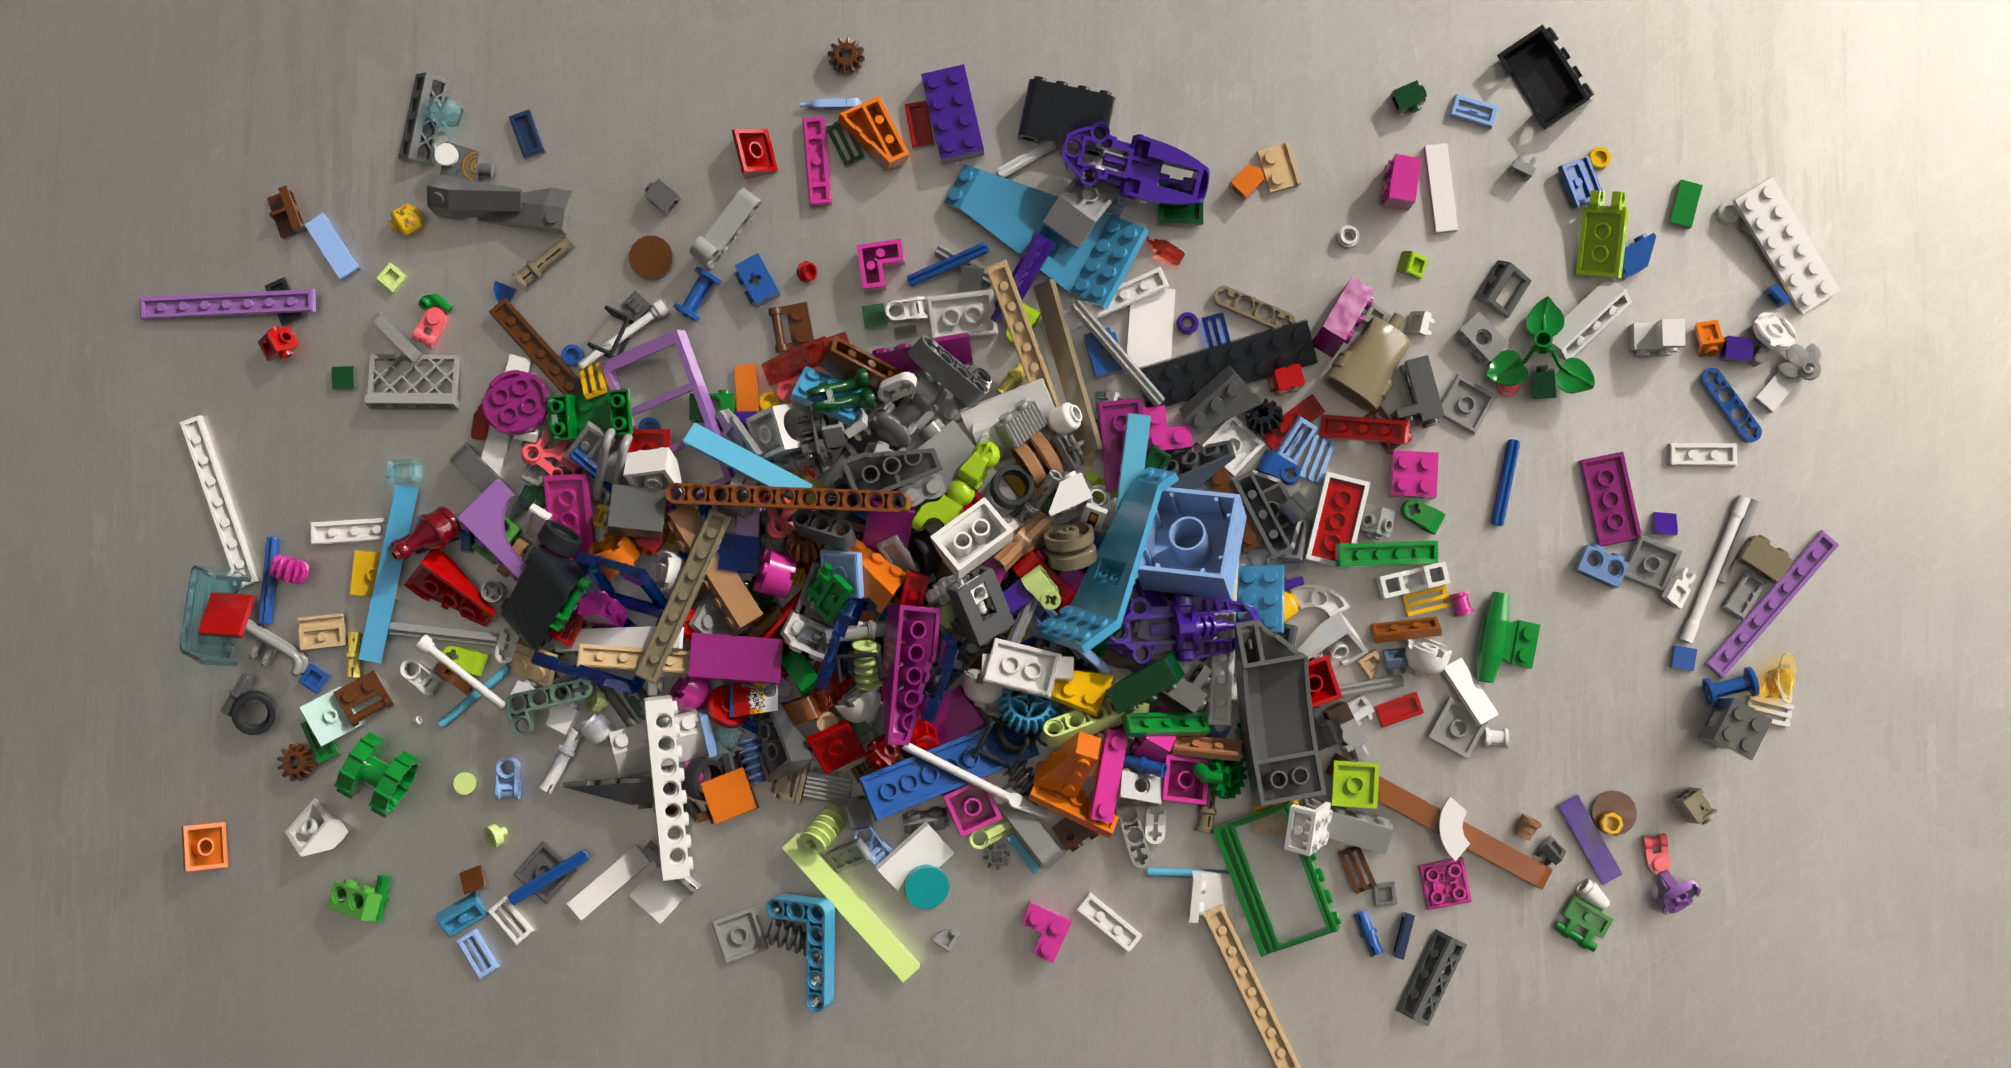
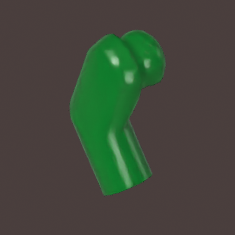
M440 294L425 295L418 302L419 307L423 310L436 307L440 308L446 315L454 307Z
M1197 763L1194 766L1193 773L1202 783L1223 784V772H1212L1204 763Z

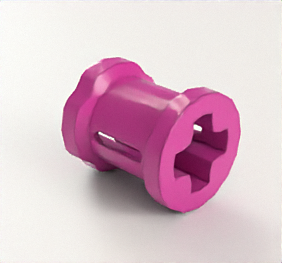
M1469 591L1449 595L1450 599L1453 600L1455 608L1454 617L1474 612V609H1471L1468 598Z

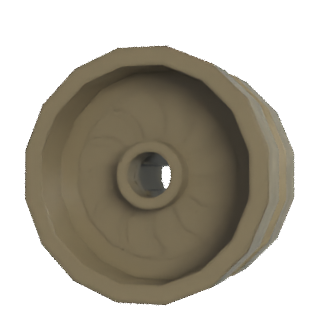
M1067 522L1053 526L1045 531L1044 541L1046 548L1049 549L1047 559L1050 568L1060 571H1071L1085 568L1096 562L1098 555L1096 546L1093 543L1095 536L1091 524Z

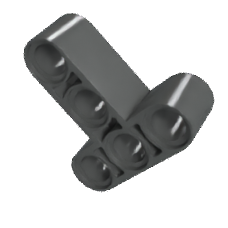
M840 478L832 484L830 489L852 488L848 479ZM835 494L830 495L828 499L830 506H833L837 501ZM852 496L850 500L853 506L856 501L855 496ZM798 509L792 514L794 527L798 535L803 538L843 550L851 549L857 541L851 524L846 521L850 511L818 510L816 512Z

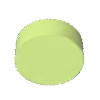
M462 772L454 779V789L462 795L471 794L477 788V779L470 772Z

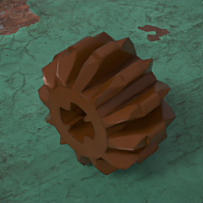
M847 37L846 42L843 43L842 39L838 38L839 45L832 43L831 48L833 50L828 51V56L831 57L829 64L835 65V72L842 68L843 75H846L849 69L851 74H855L854 67L861 69L862 65L860 62L865 61V56L862 55L864 48L858 47V40L851 43V38ZM847 53L850 58L846 60L843 54Z
M796 530L795 533L789 534V539H787L786 551L790 556V560H796L797 563L805 562L807 564L810 561L815 563L816 559H821L820 550L825 548L823 543L799 536Z
M299 743L297 747L294 744H289L288 749H282L281 752L284 757H277V760L282 762V765L277 767L278 770L285 769L282 776H289L290 781H295L297 778L299 781L305 780V775L311 776L312 771L309 768H316L317 766L315 763H311V760L316 758L315 755H309L312 749L310 747L304 749V744ZM299 759L300 763L294 766V761Z

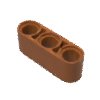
M814 694L781 703L795 725L808 722L822 715Z

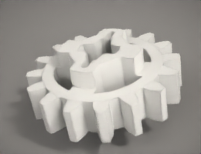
M968 574L959 580L955 575L939 579L938 582L932 585L933 589L925 593L928 604L932 606L941 604V606L951 603L946 587L955 581H958L961 587L970 581L971 578Z

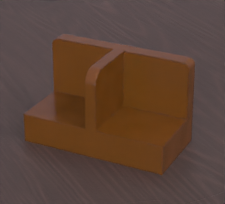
M287 185L278 188L279 194L268 197L267 201L271 209L269 215L275 220L280 237L286 239L307 231L293 190Z

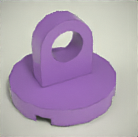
M1667 869L1659 873L1658 877L1667 891L1658 901V907L1663 914H1667V911L1670 914L1677 913L1691 905L1693 902L1692 898L1695 895L1699 897L1701 888L1696 881L1689 880L1678 884Z

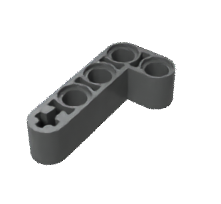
M923 335L908 350L910 358L967 406H975L989 392L992 379L984 369L979 367L974 372H971L931 337Z
M465 442L450 457V462L481 493L496 479H500L515 494L505 513V516L512 522L529 506L481 459L479 453L469 443Z

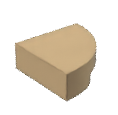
M1376 649L1357 661V664L1369 680L1376 675L1379 667V655Z

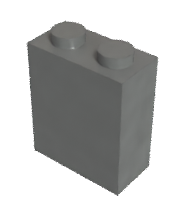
M613 484L612 492H607L606 505H610L609 513L605 512L603 526H607L608 534L662 540L667 504L665 490Z

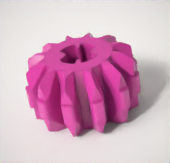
M275 555L273 561H271L269 573L272 577L284 582L303 584L306 578H308L310 566L306 561L295 557Z

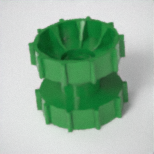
M369 731L367 735L360 738L352 751L349 752L347 759L339 770L334 787L337 788V792L350 799L357 793H360L364 785L372 788L374 793L368 806L372 807L371 811L386 818L387 815L394 812L403 797H405L415 779L420 763L418 762L419 758L406 751L396 756L391 764L382 761L381 756L386 746L383 743L384 739Z

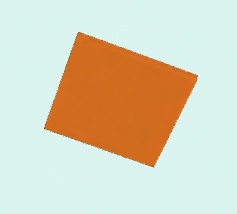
M743 767L700 783L714 824L757 808Z

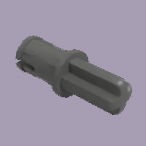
M243 673L240 676L233 690L229 691L230 695L221 708V712L232 717L234 701L240 694L247 692L254 682V678L251 675Z

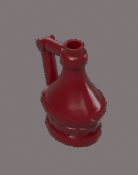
M444 506L437 507L431 513L421 514L417 518L411 533L399 540L392 541L390 544L393 549L390 552L393 558L399 561L407 559L416 550H443L452 538H456L462 533L460 523L448 508Z

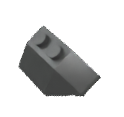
M1253 469L1232 479L1264 541V547L1273 560L1293 550L1302 518L1293 525L1279 509L1290 498L1282 480Z

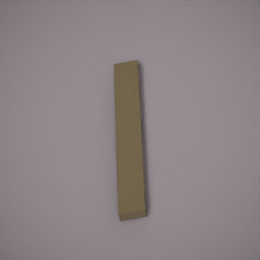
M1049 279L1034 286V291L1066 402L1076 405L1082 413L1080 427L1075 430L1078 441L1083 439L1085 442L1080 448L1083 452L1082 456H1086L1103 449V445L1055 279Z
M710 508L636 670L635 676L657 684L731 522V517Z

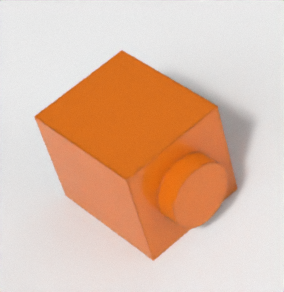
M1248 163L1230 181L1229 187L1245 201L1263 183L1265 179L1263 177L1264 173L1258 166H1252Z

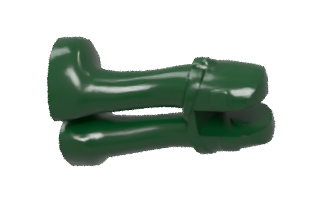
M858 368L848 380L828 384L822 382L818 386L808 389L806 391L807 398L822 395L825 397L824 401L810 405L811 412L829 413L834 409L858 406L864 410L873 409L875 407L873 392L870 389L864 390L869 384L866 369ZM863 390L856 394L844 397L834 398L833 395L842 392Z

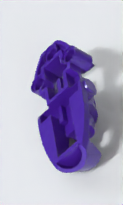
M1103 122L1068 133L1059 151L1067 171L1071 176L1075 177L1076 184L1080 188L1088 189L1098 181L1120 188L1118 195L1121 199L1128 201L1143 200L1169 205L1197 204L1203 202L1209 186V168L1188 153L1142 134L1133 135L1131 144L1120 141L1117 137L1110 135L1109 127ZM1094 129H1099L1102 132V139H1097L1094 136ZM1068 144L1076 148L1075 155L1067 152L1066 147ZM1085 145L1123 155V157L1105 152L1102 158L1103 166L1117 169L1118 172L1109 169L1101 170L1095 168V165L1081 162ZM1162 165L1193 171L1192 178L1183 177V180L1171 178L1169 174L1161 173ZM1083 172H1088L1092 176L1090 183L1084 181L1082 177ZM1158 183L1167 186L1168 184L1180 186V190L1186 193L1159 186Z
M1189 594L1175 595L1172 598V606L1150 607L1149 602L1145 598L1137 597L1130 599L1121 624V636L1115 638L1111 634L1106 638V644L1121 655L1129 657L1134 663L1139 664L1148 663L1153 656V652H1169L1171 650L1175 651V657L1179 662L1193 661L1196 658L1217 656L1234 651L1235 638L1213 639L1216 637V632L1234 629L1235 623L1259 620L1261 622V618L1255 607L1228 599L1202 596L1190 597ZM1137 601L1143 605V610L1140 614H1136L1133 610V605ZM1242 612V618H1238L1237 622L1216 621L1215 616L1212 615V613ZM1170 617V622L1150 623L1149 632L1151 637L1171 636V640L1131 642L1130 620ZM1139 647L1144 648L1146 652L1142 660L1136 657V650Z

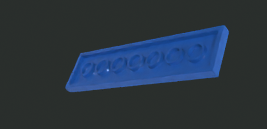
M993 724L980 750L1013 766L1019 753L1012 754L998 746L994 739L993 729L995 724ZM1004 726V736L1010 743L1021 744L1025 742L1024 735ZM986 728L927 751L979 778L1007 768L980 754L974 759L971 757V748L977 747ZM1036 743L1025 751L1020 762L1040 755ZM917 756L910 757L858 779L875 821L969 784V782Z

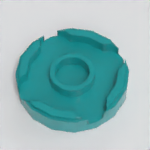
M928 864L917 866L910 871L904 883L907 899L912 905L920 909H930L938 906L947 897L949 891L948 878L942 869Z

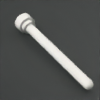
M661 299L653 303L654 306L651 307V311L625 329L619 344L656 317L658 319L660 317L664 318L670 314V311ZM618 334L600 347L610 351ZM594 350L578 362V368H586L603 356L604 353Z
M425 634L416 644L415 649L421 654L425 653L426 655L430 654L500 710L506 709L505 701L434 647L433 639Z

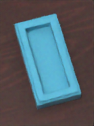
M1011 833L1007 837V841L1033 874H1036L1041 870L1040 865L1017 836Z

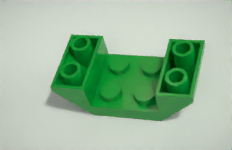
M630 389L609 390L607 393L586 400L584 394L547 396L550 441L575 440L588 421L604 431L613 428L616 432L614 437L633 434Z

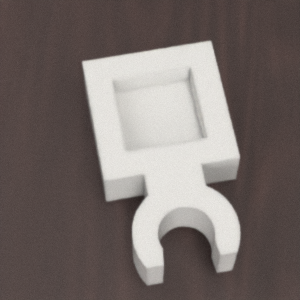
M1680 567L1677 570V578L1670 579L1661 596L1676 609L1683 607L1691 592L1687 586L1696 577L1694 573H1687V567Z

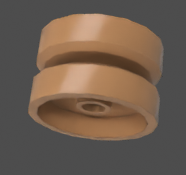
M1039 431L1027 440L1028 445L1022 443L1018 448H1010L1016 463L1030 472L1034 479L1035 489L1039 488L1045 480L1046 474L1048 475L1051 470H1056L1060 474L1064 472L1054 449Z

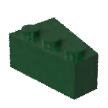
M1171 650L1164 657L1155 662L1148 663L1146 667L1112 684L1105 692L1118 714L1126 712L1128 715L1139 708L1138 704L1144 701L1148 704L1156 700L1158 693L1164 690L1166 693H1169L1178 687L1177 683L1185 673Z

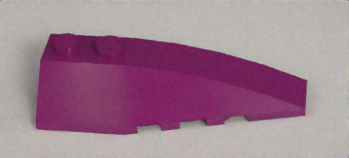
M968 332L932 338L968 369H970L969 365H973ZM899 344L892 351L889 348H879L873 350L871 354L903 372L917 373L921 368L908 354V350L912 347L910 344Z
M887 604L882 671L884 677L882 681L886 744L909 745L917 719L916 712L924 697L922 693L925 683L929 681L931 675L929 673L932 661L935 662L937 655L941 613L939 608Z

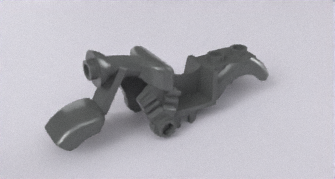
M920 368L915 374L917 378L916 389L910 394L904 411L899 416L895 417L891 414L895 405L890 400L886 402L875 400V407L867 410L871 434L868 435L866 431L862 430L859 432L862 435V440L858 441L854 436L848 438V444L842 449L834 463L822 475L811 482L813 488L830 489L837 479H848L841 461L864 453L868 442L877 443L878 440L890 445L889 449L894 448L895 450L899 447H908L911 444L912 434L918 428L912 421L916 420L922 412L933 410L929 405L939 397L945 387L924 369Z

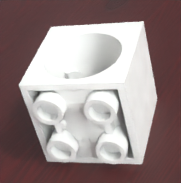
M800 403L772 406L745 419L751 437L763 452L760 456L761 458L772 460L787 457L791 453L795 455L802 452L800 440L803 438L799 437L797 421L799 420L798 417L806 415L808 418L811 417L808 407Z

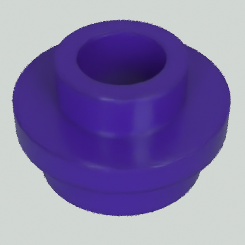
M1190 312L1182 313L1176 322L1177 329L1186 335L1194 333L1199 325L1196 315ZM1189 320L1191 327H1185L1183 322Z

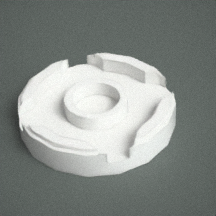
M1764 312L1760 314L1753 323V331L1756 337L1770 349L1776 351L1790 349L1795 343L1794 339L1796 338L1793 326L1785 318L1781 317L1779 319L1775 317V313Z

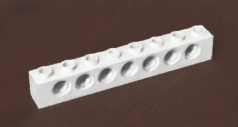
M671 695L643 698L661 877L663 881L689 878L690 870H694L692 856L688 857L687 848H691L690 834L686 835L685 826H689L688 812L683 810V804L687 803L686 790H681V781H685L684 769L679 768L678 760L682 759L681 745L677 746L676 737H680L679 723L674 721V714H678L677 701H672ZM660 715L668 717V722L663 726L656 724V719ZM669 738L671 740L670 745L666 748L659 747L660 739ZM663 761H672V767L669 770L661 769ZM671 782L675 784L672 792L663 791V786L666 783ZM669 805L677 806V811L672 815L665 813V809ZM672 827L680 829L675 837L667 835L668 830ZM678 849L682 851L679 858L672 859L670 857V853L673 850Z

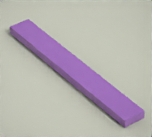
M314 289L140 297L141 320L316 312V294Z
M1823 530L1819 531L1796 557L1781 581L1773 584L1704 664L1719 678H1724L1835 551L1839 544Z

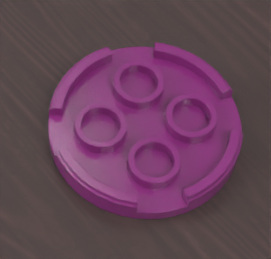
M511 370L498 375L489 383L490 386L482 400V409L487 421L497 431L507 435H522L537 428L548 414L547 396H549V392L538 376L525 371Z

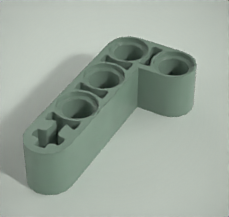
M577 679L510 695L506 700V710L512 733L517 736H527L534 731L535 723L532 711L591 698L596 692L595 683L590 679ZM583 684L589 686V690H586L585 693H574L573 689L581 688ZM562 687L567 691V696L564 700H560L557 696L558 690ZM539 692L545 696V701L542 705H538L535 701V696ZM517 697L523 702L522 708L516 710L513 706V701ZM522 719L527 722L525 732H521L518 729V723Z

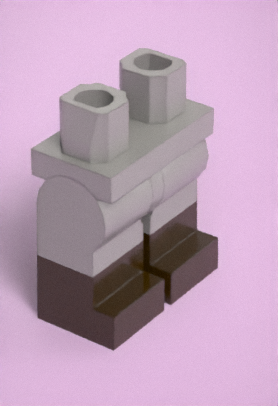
M1339 701L1321 710L1326 720L1333 721L1337 729V738L1343 742L1339 744L1343 751L1349 752L1352 759L1356 761L1369 756L1364 746L1368 740L1366 736L1362 735L1347 702Z

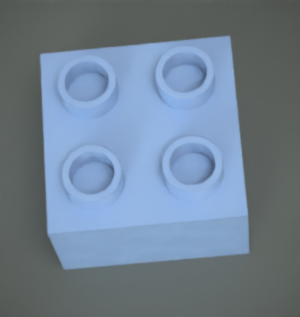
M1172 487L1163 491L1137 572L1142 590L1231 600L1247 518L1240 494Z

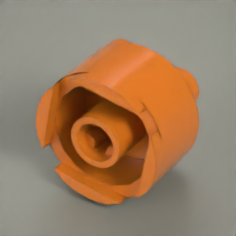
M608 532L603 535L604 540L600 543L596 540L590 546L588 554L606 580L612 579L621 572L626 574L635 568L634 562L642 555L632 537L611 535Z

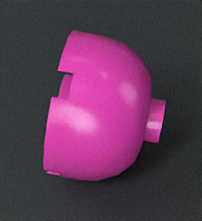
M688 675L683 679L680 676L668 695H671L672 701H677L678 710L690 712L698 707L703 708L706 705L710 683L709 680L688 678Z

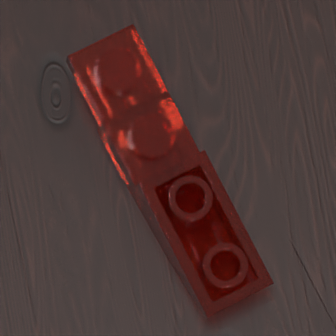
M846 332L828 338L826 336L817 338L761 364L769 386L801 375L805 366L810 368L819 366L822 352L834 336L850 343Z

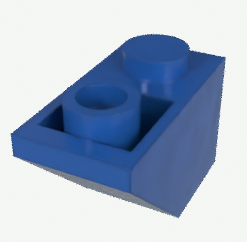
M1646 233L1641 234L1634 239L1635 243L1630 246L1625 243L1621 277L1623 280L1648 267L1656 240L1655 233L1649 236Z

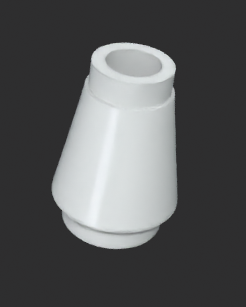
M1584 879L1577 886L1576 892L1582 900L1600 911L1605 910L1609 906L1610 901L1594 880Z

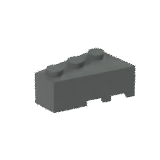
M1228 365L1184 404L1179 411L1197 433H1201L1263 403L1248 384Z

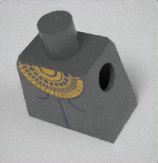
M445 142L457 149L459 157L453 166L445 167L441 165L440 175L477 182L481 181V176L493 177L494 164L483 163L484 156L479 151Z

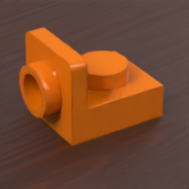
M1718 320L1695 323L1694 329L1700 345L1698 350L1699 357H1712L1720 354L1725 341Z

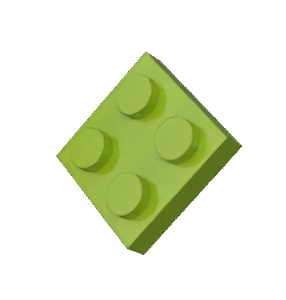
M1333 760L1331 806L1377 809L1380 763Z

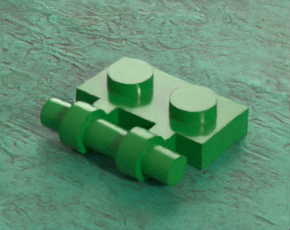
M825 563L823 568L817 571L815 581L809 584L805 599L810 602L815 599L816 603L813 609L829 623L834 621L854 588L838 573L831 577L830 572L833 567L831 564Z
M1573 895L1561 914L1568 918L1569 921L1566 925L1557 921L1554 929L1561 932L1560 935L1566 939L1569 937L1576 941L1581 948H1587L1594 952L1598 944L1592 941L1593 936L1596 935L1603 939L1614 919ZM1577 924L1586 929L1584 935L1574 930Z

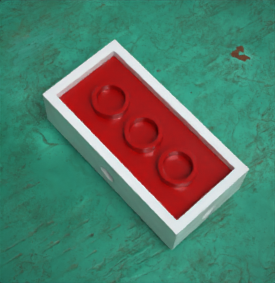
M1331 472L1324 473L1304 561L1344 571L1350 570V566H1336L1335 544L1356 543L1371 482Z

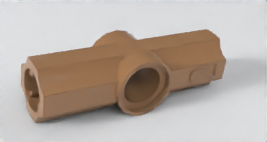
M1037 511L1023 526L1013 531V541L991 557L996 566L1003 571H1007L1021 556H1025L1037 545L1036 541L1052 526L1049 517L1041 511Z

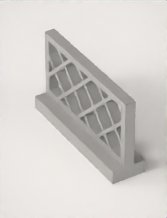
M370 354L367 394H365L364 403L369 409L459 410L457 397L460 356L422 355L413 363L406 355ZM376 361H386L389 364L380 374L375 369ZM401 361H408L412 366L401 374L395 366ZM423 361H430L434 366L423 374L418 366ZM446 361H454L453 369L445 374L440 366ZM394 369L400 376L389 384L383 377ZM416 369L422 377L412 385L405 377ZM438 369L444 377L434 385L428 377ZM382 379L388 387L381 393L374 392V385ZM404 379L410 387L404 393H398L394 387ZM426 380L432 388L426 393H420L416 387ZM448 380L452 384V393H442L438 388Z

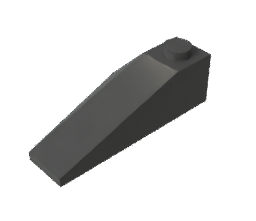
M436 174L427 185V206L436 216L452 219L519 212L522 210V189Z
M547 188L523 192L521 211L480 216L479 221L567 235L574 191Z
M1231 440L1206 444L1203 448L1196 450L1193 447L1185 449V452L1175 453L1174 450L1167 451L1172 457L1164 470L1176 472L1179 479L1170 487L1195 490L1236 458L1233 443Z
M935 448L867 452L841 461L853 490L896 491L943 470ZM854 495L857 503H859L858 495ZM878 495L873 500H876L881 497Z
M779 701L777 711L753 714V718L758 722L759 733H756V739L761 742L762 754H759V759L767 782H772L801 770L813 759L805 738Z
M651 776L563 782V787L630 805H638V809L652 808V804H654Z

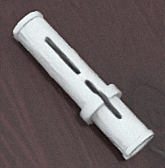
M570 728L564 743L559 745V752L542 784L539 786L543 791H548L550 794L553 793L570 758L575 756V749L583 736L579 730Z

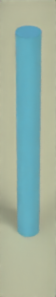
M506 664L485 681L483 685L490 690L510 673L511 667ZM476 690L442 717L438 721L439 725L442 728L446 727L482 695Z
M1147 868V877L1191 878L1192 871L1228 874L1229 872L1228 870Z

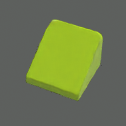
M1403 251L1396 271L1417 279H1423L1428 258L1414 251Z

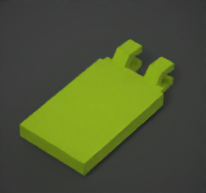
M1591 190L1588 208H1583L1576 267L1577 275L1622 277L1629 216L1627 207H1624L1626 205L1627 193L1613 191L1611 206H1603L1605 191Z

